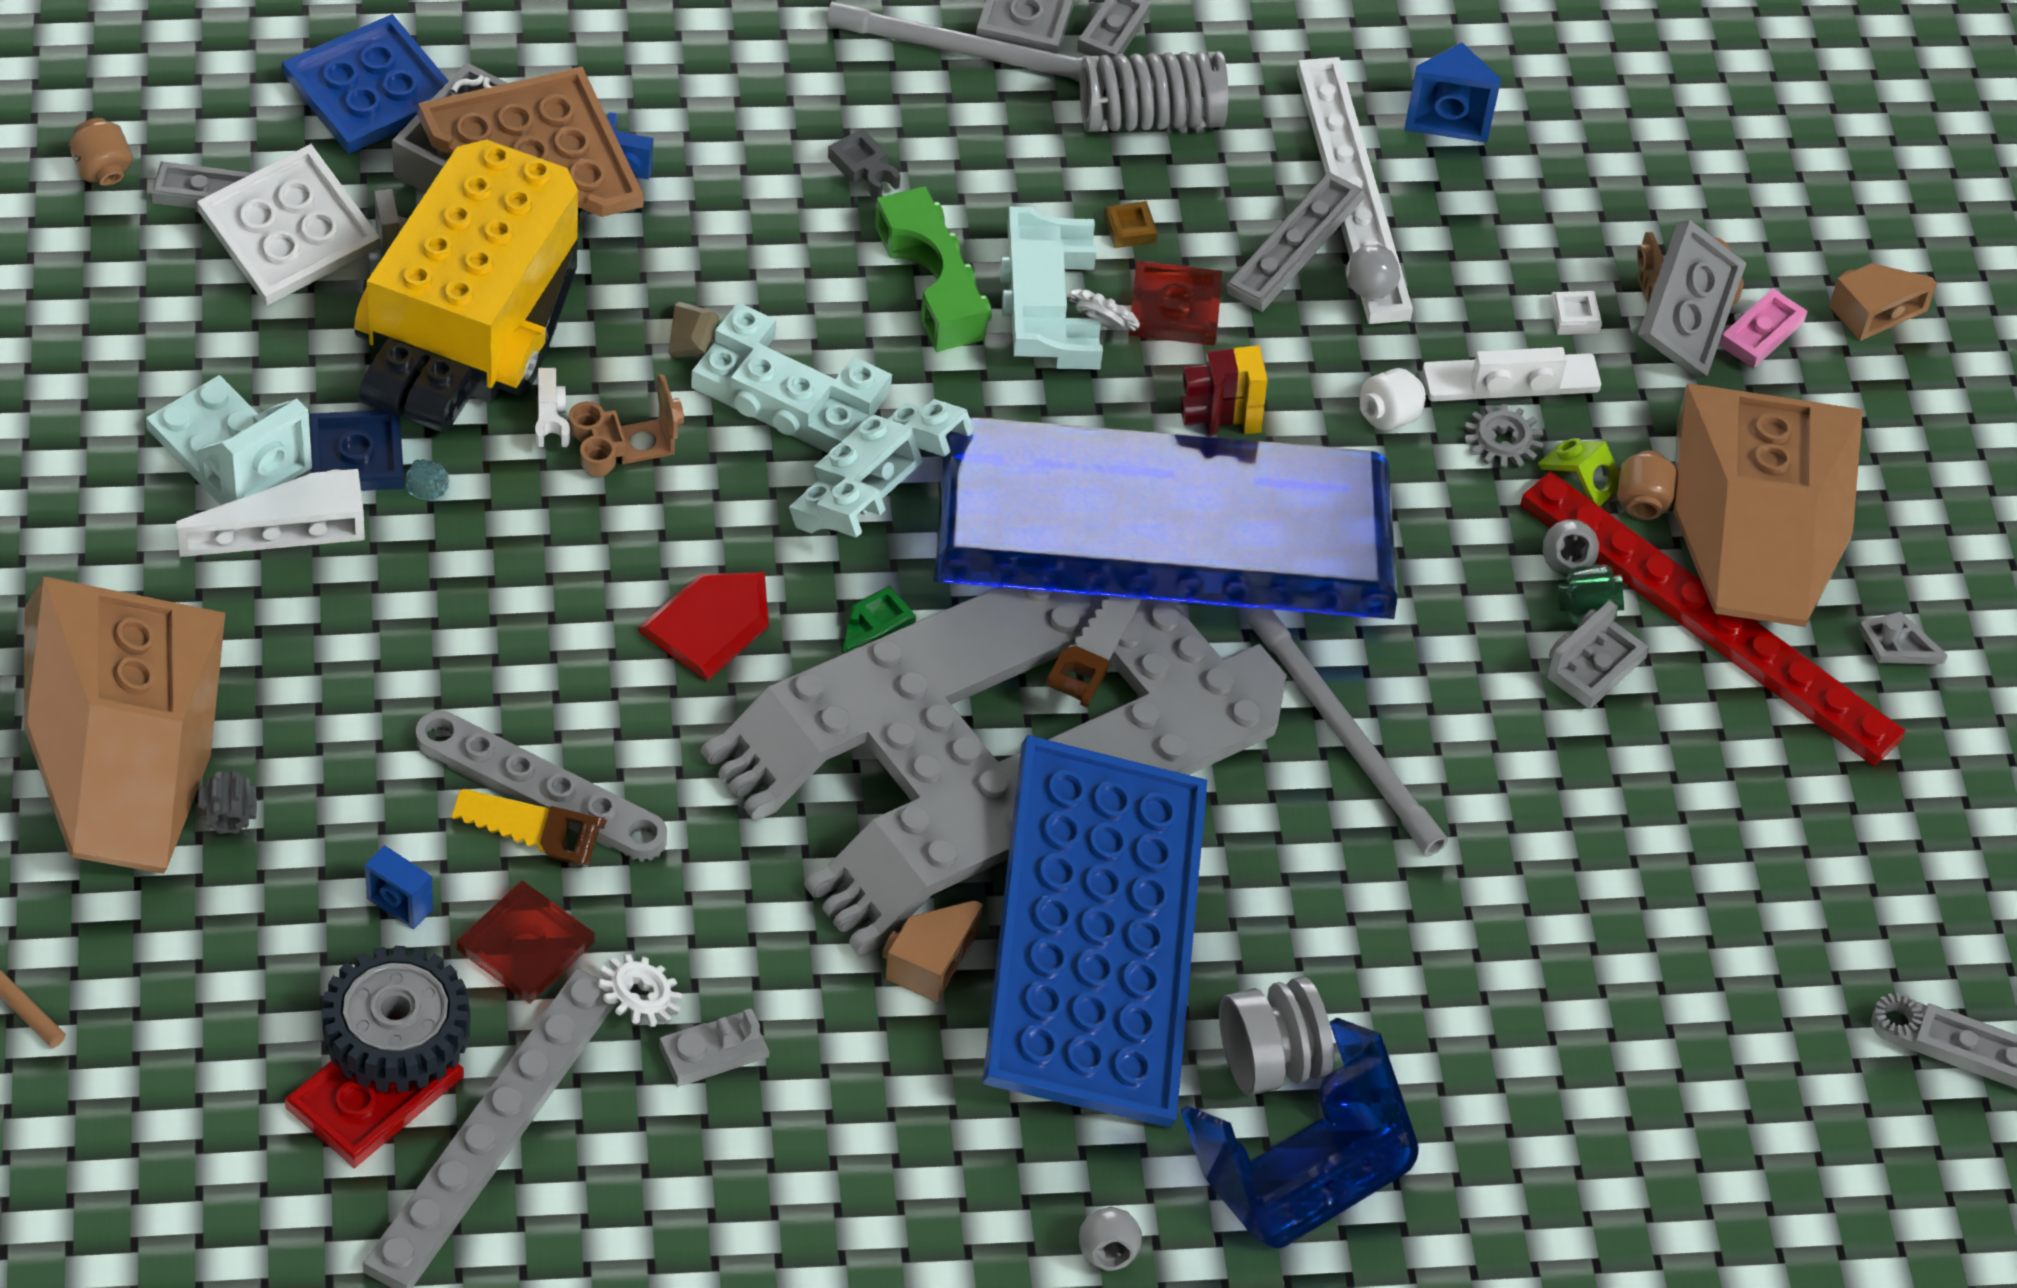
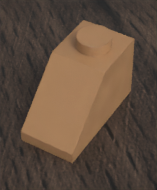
M1871 263L1857 270H1848L1836 280L1829 307L1856 338L1861 341L1927 312L1937 282L1930 276Z
M973 900L910 916L901 932L893 931L884 946L882 957L887 959L885 979L938 1003L980 931L983 904Z

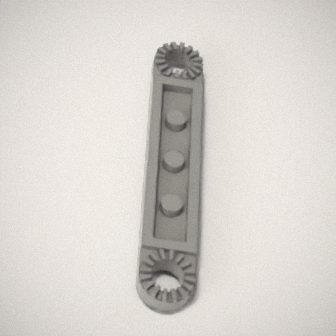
M430 712L418 721L416 726L417 747L423 755L427 754V758L432 759L433 757L447 764V768L511 800L546 808L555 806L601 817L607 820L605 829H599L596 842L609 849L613 847L623 852L624 855H629L632 860L637 858L639 862H644V859L651 861L653 857L656 856L658 858L660 853L664 852L667 845V827L659 816L450 712ZM437 727H440V730H442L444 727L445 731L450 730V733L453 735L445 741H433L428 737V732L431 733L432 729L434 731L437 730ZM569 822L568 828L579 833L581 824ZM639 828H642V831H645V828H647L648 832L652 830V834L656 835L655 839L648 843H638L630 836L634 833V830L639 831Z
M1892 993L1887 994L1886 997H1881L1876 1004L1871 1017V1023L1876 1034L1885 1041L2017 1089L2016 1034L1928 1003V1005L1922 1004L1914 999H1909L1907 995L1905 997L1901 996V993H1896V995H1892ZM1890 1011L1899 1012L1908 1019V1026L1904 1025L1901 1028V1025L1895 1027L1894 1023L1890 1025V1020L1886 1021L1887 1017L1884 1014Z

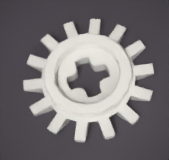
M1073 289L1066 295L1069 298L1068 301L1076 305V310L1086 318L1101 319V326L1119 331L1126 330V328L1135 331L1140 326L1133 312L1128 311L1123 305L1115 304L1113 299H1105L1102 294H1094L1090 290Z
M631 954L624 955V965L615 957L609 960L611 969L603 965L600 973L604 979H599L598 987L608 992L603 996L606 1003H621L616 1008V1014L622 1015L627 1010H630L632 1023L638 1024L642 1014L646 1024L650 1027H655L658 1024L657 1020L667 1024L673 1019L669 1014L679 1013L681 1007L673 1004V1002L681 1001L682 993L671 991L670 988L678 983L675 978L666 979L665 975L662 974L666 969L661 965L655 968L649 965V959L643 956L641 962L633 961ZM634 984H638L641 990L649 992L645 1000H641L637 993H630L629 990H631Z

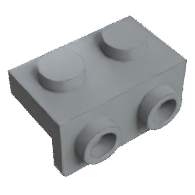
M1608 601L1598 611L1590 610L1579 623L1577 630L1570 637L1566 635L1561 636L1549 652V657L1552 661L1547 678L1588 709L1597 704L1646 658L1649 646L1614 622L1617 605L1611 601Z

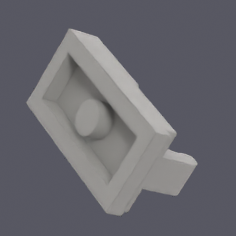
M752 1009L660 1037L659 1049L677 1087L769 1057V1050L760 1033V1025Z

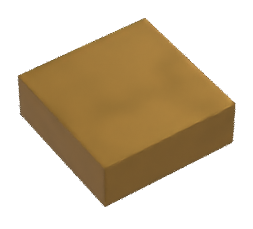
M1147 201L1105 207L1104 218L1114 248L1156 243L1158 232Z

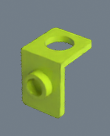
M1579 438L1565 440L1538 462L1541 470L1576 471L1587 497L1598 506H1601L1617 492L1620 472L1606 441H1581ZM1602 465L1607 471L1608 480L1606 486L1599 491L1594 485L1593 474L1595 469Z

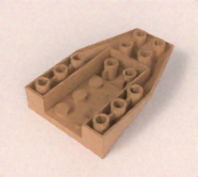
M1687 383L1677 419L1675 457L1677 482L1673 513L1715 614L1806 627L1852 538L1863 409Z
M43 576L25 606L24 728L70 857L163 874L166 871L211 757L225 623L224 612Z

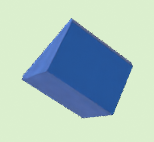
M1463 42L1416 66L1404 130L1487 143L1501 78Z

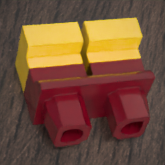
M1260 345L1207 351L1205 365L1183 367L1182 377L1185 395H1181L1180 410L1184 426L1206 424L1209 437L1219 432L1220 425L1242 424L1244 434L1262 432L1268 379Z

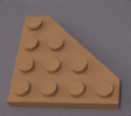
M583 67L418 103L417 115L433 148L452 155L458 146L487 139L568 168L578 189V207L604 217L643 207L644 194Z

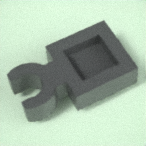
M863 128L828 146V159L853 184L864 179L867 182V190L872 197L876 199L882 197L883 185L881 182L889 183L895 190L900 188V173L895 167L888 165V153Z

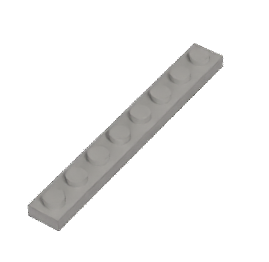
M579 968L575 970L363 1262V1273L391 1288H413L616 1005V1003L609 1004L604 1001L603 996L608 992L598 987L599 978Z

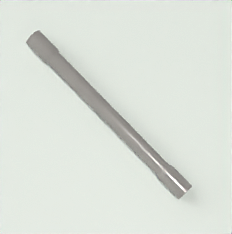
M833 1L829 7L827 15V26L861 34H875L1068 77L1080 82V68L1083 57L1075 58L873 13L865 8Z
M1261 604L1255 607L1246 618L1248 624L1267 649L1276 655L1401 819L1402 826L1424 855L1432 856L1442 850L1448 842L1446 835L1426 809L1417 803L1292 640L1290 632L1268 604Z

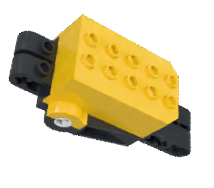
M487 139L456 147L367 280V287L359 302L354 324L355 335L369 342L370 359L373 360L361 383L359 399L362 404L398 417L404 414L405 419L446 433L457 419L469 398L476 397L492 403L499 390L520 397L528 392L537 377L538 368L541 367L547 355L576 273L578 227L588 211L578 207V189L568 168Z

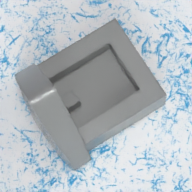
M392 189L375 191V221L377 234L380 236L382 257L408 220V218L398 216Z

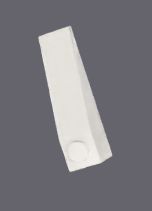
M334 469L327 472L310 473L178 520L176 525L180 557L365 540L358 469Z

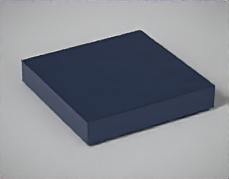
M382 410L309 413L312 473L327 472L334 469H358L361 491L404 489L400 417Z

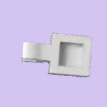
M538 368L539 418L535 426L536 444L538 447H544V437L549 433H556L561 437V446L567 447L570 442V426L566 419L557 414L566 413L565 386H556V368Z

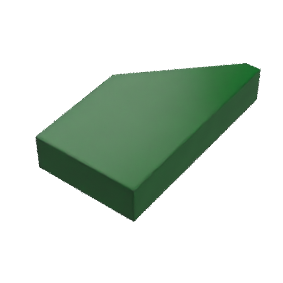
M890 585L852 605L842 654L916 623V615Z

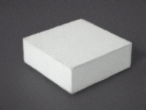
M1595 291L1552 292L1550 305L1557 335L1600 334L1602 321Z

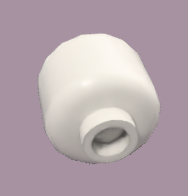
M1395 368L1369 377L1361 387L1359 395L1360 410L1367 421L1379 430L1389 431L1412 423L1419 418L1424 408L1426 397L1423 384L1416 376L1402 368Z

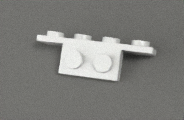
M1563 347L1478 351L1475 360L1425 362L1422 369L1430 401L1596 393L1601 388V380L1594 355L1590 353L1565 355Z

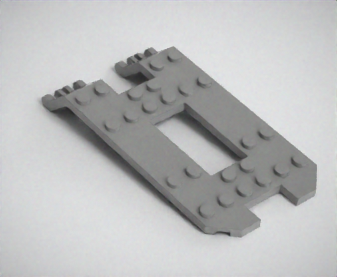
M1119 536L1112 537L769 686L724 734L708 740L702 746L701 754L709 764H718L732 757L738 750L741 752V757L723 764L718 775L725 784H729V790L735 797H743L759 789L763 783L766 784L767 790L750 796L744 805V809L753 820H760L777 812L826 760L864 743L869 747L911 802L874 818L827 867L812 873L805 880L804 886L812 897L819 898L837 889L842 883L847 889L827 898L822 909L829 918H834L833 924L840 932L849 931L870 917L874 923L854 932L849 940V944L859 956L870 953L882 947L887 942L890 934L893 931L897 932L908 918L933 894L1008 860L1020 752L998 762L952 704L1059 657L1063 649L1068 648L1069 645H1074L1075 638L1081 636L1082 628L1087 627L1090 618H1094L1095 610L1101 609V602L1107 600L1108 592L1114 591L1115 583L1141 595L1140 604L1110 659V663L1140 698L1048 740L1190 775L1275 735L1287 677L1286 673L1260 643L1224 660L1176 606L1201 594L1205 585V580L1179 550Z

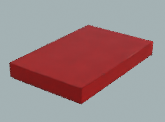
M394 1017L390 1019L399 1020L402 1019V1017ZM331 1060L285 1098V1108L355 1169L464 1077V1068L460 1064H457L453 1069L447 1066L446 1076L437 1081L432 1075H429V1085L418 1089L413 1080L409 1081V1091L397 1092V1084L390 1083L388 1092L377 1091L374 1080L366 1088L357 1083L356 1074L350 1079L342 1074L340 1065L335 1066Z

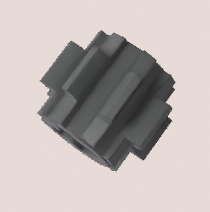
M216 772L214 777H208L206 786L199 787V819L205 820V826L208 829L216 830L218 834L240 833L242 828L249 826V819H256L257 798L255 785L250 786L248 777L240 776L239 772Z

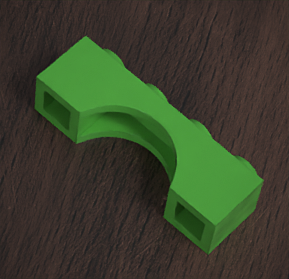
M926 186L878 197L875 228L889 257L917 262L931 271L937 279L932 286L923 291L921 322L935 351L939 352L985 340L987 321H990L992 318L991 306L988 298L985 295L980 296L976 288V279L972 266L969 263L964 264L960 256V245L954 232L949 233L945 226V217L941 204L938 201L933 202Z

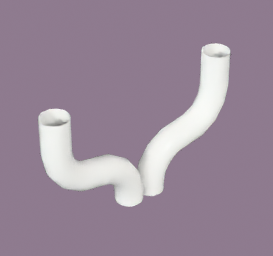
M480 75L475 80H458L452 86L450 92L456 94L458 89L464 85L478 86L482 83L484 88L492 86L489 85L490 79L488 77L484 78V76Z

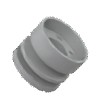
M1304 976L1293 978L1287 985L1282 982L1273 983L1268 988L1267 998L1261 990L1256 988L1227 994L1222 997L1219 1006V1027L1223 1049L1234 1080L1244 1094L1251 1096L1279 1089L1284 1084L1285 1073L1296 1084L1304 1083L1309 1077L1320 1079L1332 1073L1334 1047L1330 1023L1322 999L1309 978Z

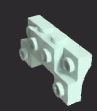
M1009 206L1007 222L1009 257H1001L1000 280L1001 283H1008L1009 290H1003L1002 316H1010L1014 356L1056 357V369H1101L1103 346L1100 345L1099 341L1101 319L1066 318L1065 269L1094 270L1096 259V246H1093L1094 219L1058 218L1041 213L1032 207Z
M737 302L715 330V342L692 370V389L738 410L747 417L758 419L776 428L782 434L791 435L827 453L859 427L864 420L875 414L890 394L892 374L854 356L837 378L834 379L768 348L775 338L776 320Z
M933 399L923 408L905 403L888 419L872 414L814 466L818 481L789 506L796 528L809 533H814L820 529H831L857 538L862 533L857 515L859 513L865 515L868 511L881 515L886 510L882 499L923 463L919 449L945 457L950 453L946 435L950 431L967 437L974 432L967 409Z

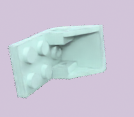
M220 375L146 417L147 430L220 505L291 481L312 468L308 409L298 399L271 406L258 414Z

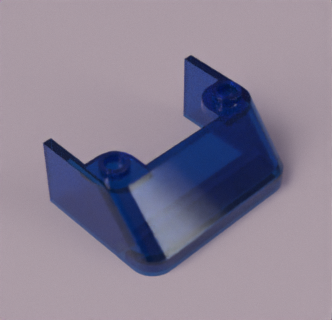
M1340 1018L1331 1020L1329 1023L1344 1065L1328 1074L1320 1086L1319 1102L1324 1118L1250 1161L1245 1147L1237 1142L1230 1122L1189 1105L1180 1109L1205 1180L1258 1242L1277 1249L1286 1247L1403 1176L1414 1166L1419 1152L1418 1141L1381 1033Z

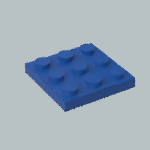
M393 14L282 62V74L348 154L402 131L417 115L418 103L430 101L449 82Z

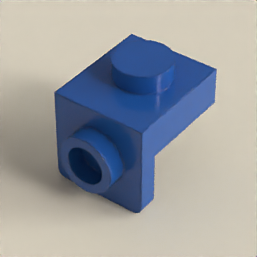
M609 111L607 119L635 177L649 180L653 169L654 138L618 131V113Z

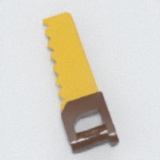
M468 789L459 791L451 817L454 820L462 818L466 824L475 822L477 828L487 827L488 831L492 834L500 832L504 838L512 836L513 840L517 843L525 841L526 845L530 848L537 846L540 852L547 854L551 859L589 867L599 829H605L607 820L601 817L555 806L550 808ZM569 822L581 824L573 852L567 851L564 846Z

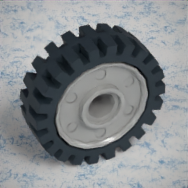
M384 946L374 949V959L372 960L363 952L355 956V967L346 962L339 968V977L333 975L328 983V992H324L322 1000V1030L330 1059L335 1066L340 1065L342 1074L350 1079L356 1074L357 1083L368 1088L372 1080L376 1083L377 1091L388 1092L390 1083L397 1084V1092L409 1091V1081L413 1080L418 1089L429 1085V1075H432L437 1081L446 1076V1067L449 1066L453 1069L459 1062L460 1053L464 1054L468 1045L471 1015L466 986L462 978L458 979L457 971L451 965L444 968L443 958L433 954L427 960L424 949L415 947L412 955L407 956L405 946H394V955L387 956ZM402 1017L399 1020H391L390 1018Z

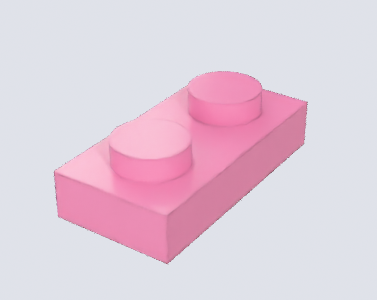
M1772 288L1722 334L1719 346L1754 369L1804 323L1808 311Z

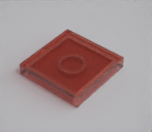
M1137 260L1131 312L1138 319L1140 326L1135 331L1129 329L1128 336L1215 346L1223 271Z
M521 880L457 940V951L531 1004L595 943V932Z

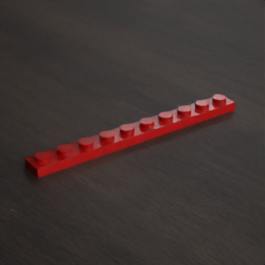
M1552 471L1548 472L1522 495L1520 506L1549 528L1566 519L1580 520L1588 524L1596 533L1599 541V555L1595 562L1873 767L1902 741L1905 729L1756 620L1715 614L1701 580Z

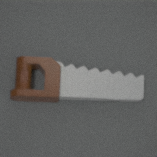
M1117 583L1114 584V591L1108 592L1107 600L1101 602V609H1096L1094 618H1090L1087 627L1082 628L1081 636L1075 638L1074 645H1069L1068 648L1061 651L1046 681V686L1080 700V705L1086 708L1089 707L1107 673L1110 659L1141 601V595L1138 592ZM1075 672L1091 679L1088 684L1065 673Z

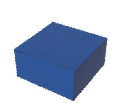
M385 845L365 864L366 895L369 901L413 930L433 911L432 876Z

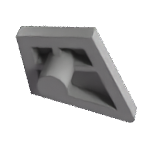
M1902 612L1860 622L1859 630L1878 663L1944 664L1948 655Z

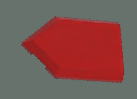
M765 572L699 574L638 627V632L708 682L769 628Z

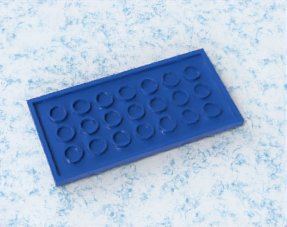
M1030 735L1026 736L1021 744L982 1084L1171 1128L1175 1123L1178 1110L1207 779Z

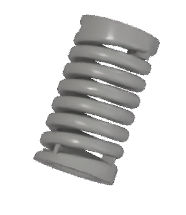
M1198 51L1193 57L1187 52H1181L1177 56L1167 52L1161 56L1149 53L1145 57L1140 54H1133L1127 58L1123 54H1118L1112 59L1108 55H1101L1100 57L1085 55L1082 58L1080 68V105L1083 126L1086 132L1108 131V127L1111 131H1118L1120 129V80L1122 82V120L1124 128L1128 131H1133L1137 127L1138 120L1143 130L1151 129L1154 120L1156 127L1160 130L1166 129L1170 120L1175 129H1181L1185 125L1186 120L1190 128L1225 126L1228 113V76L1225 58L1221 51L1208 52V55L1203 51ZM1184 75H1185L1186 84H1187V87H1186V96H1185V87H1184ZM1168 77L1170 80V88H1168ZM1152 78L1154 81V91L1152 89ZM1136 79L1138 81V97L1136 90ZM1104 85H1105L1106 96H1103ZM1201 87L1204 93V115H1202ZM1102 103H1106V119H1103Z

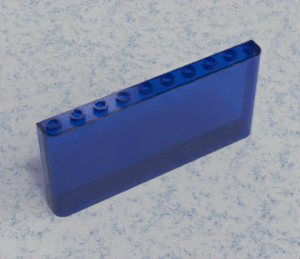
M972 417L969 418L974 432L969 437L952 431L946 435L950 453L945 457L942 456L934 582L1370 618H1395L1398 598L1390 465L1388 460L1378 452Z

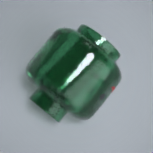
M1609 565L1573 567L1568 571L1567 583L1558 584L1560 611H1569L1570 619L1576 625H1579L1583 617L1590 610L1598 611L1608 601L1617 605L1614 620L1617 617V611H1624L1622 575H1615L1612 567Z

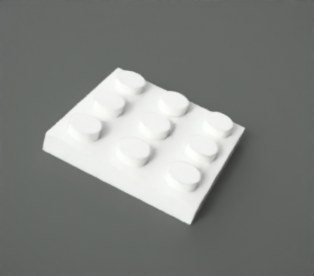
M312 144L197 201L198 212L266 306L381 247L380 236Z

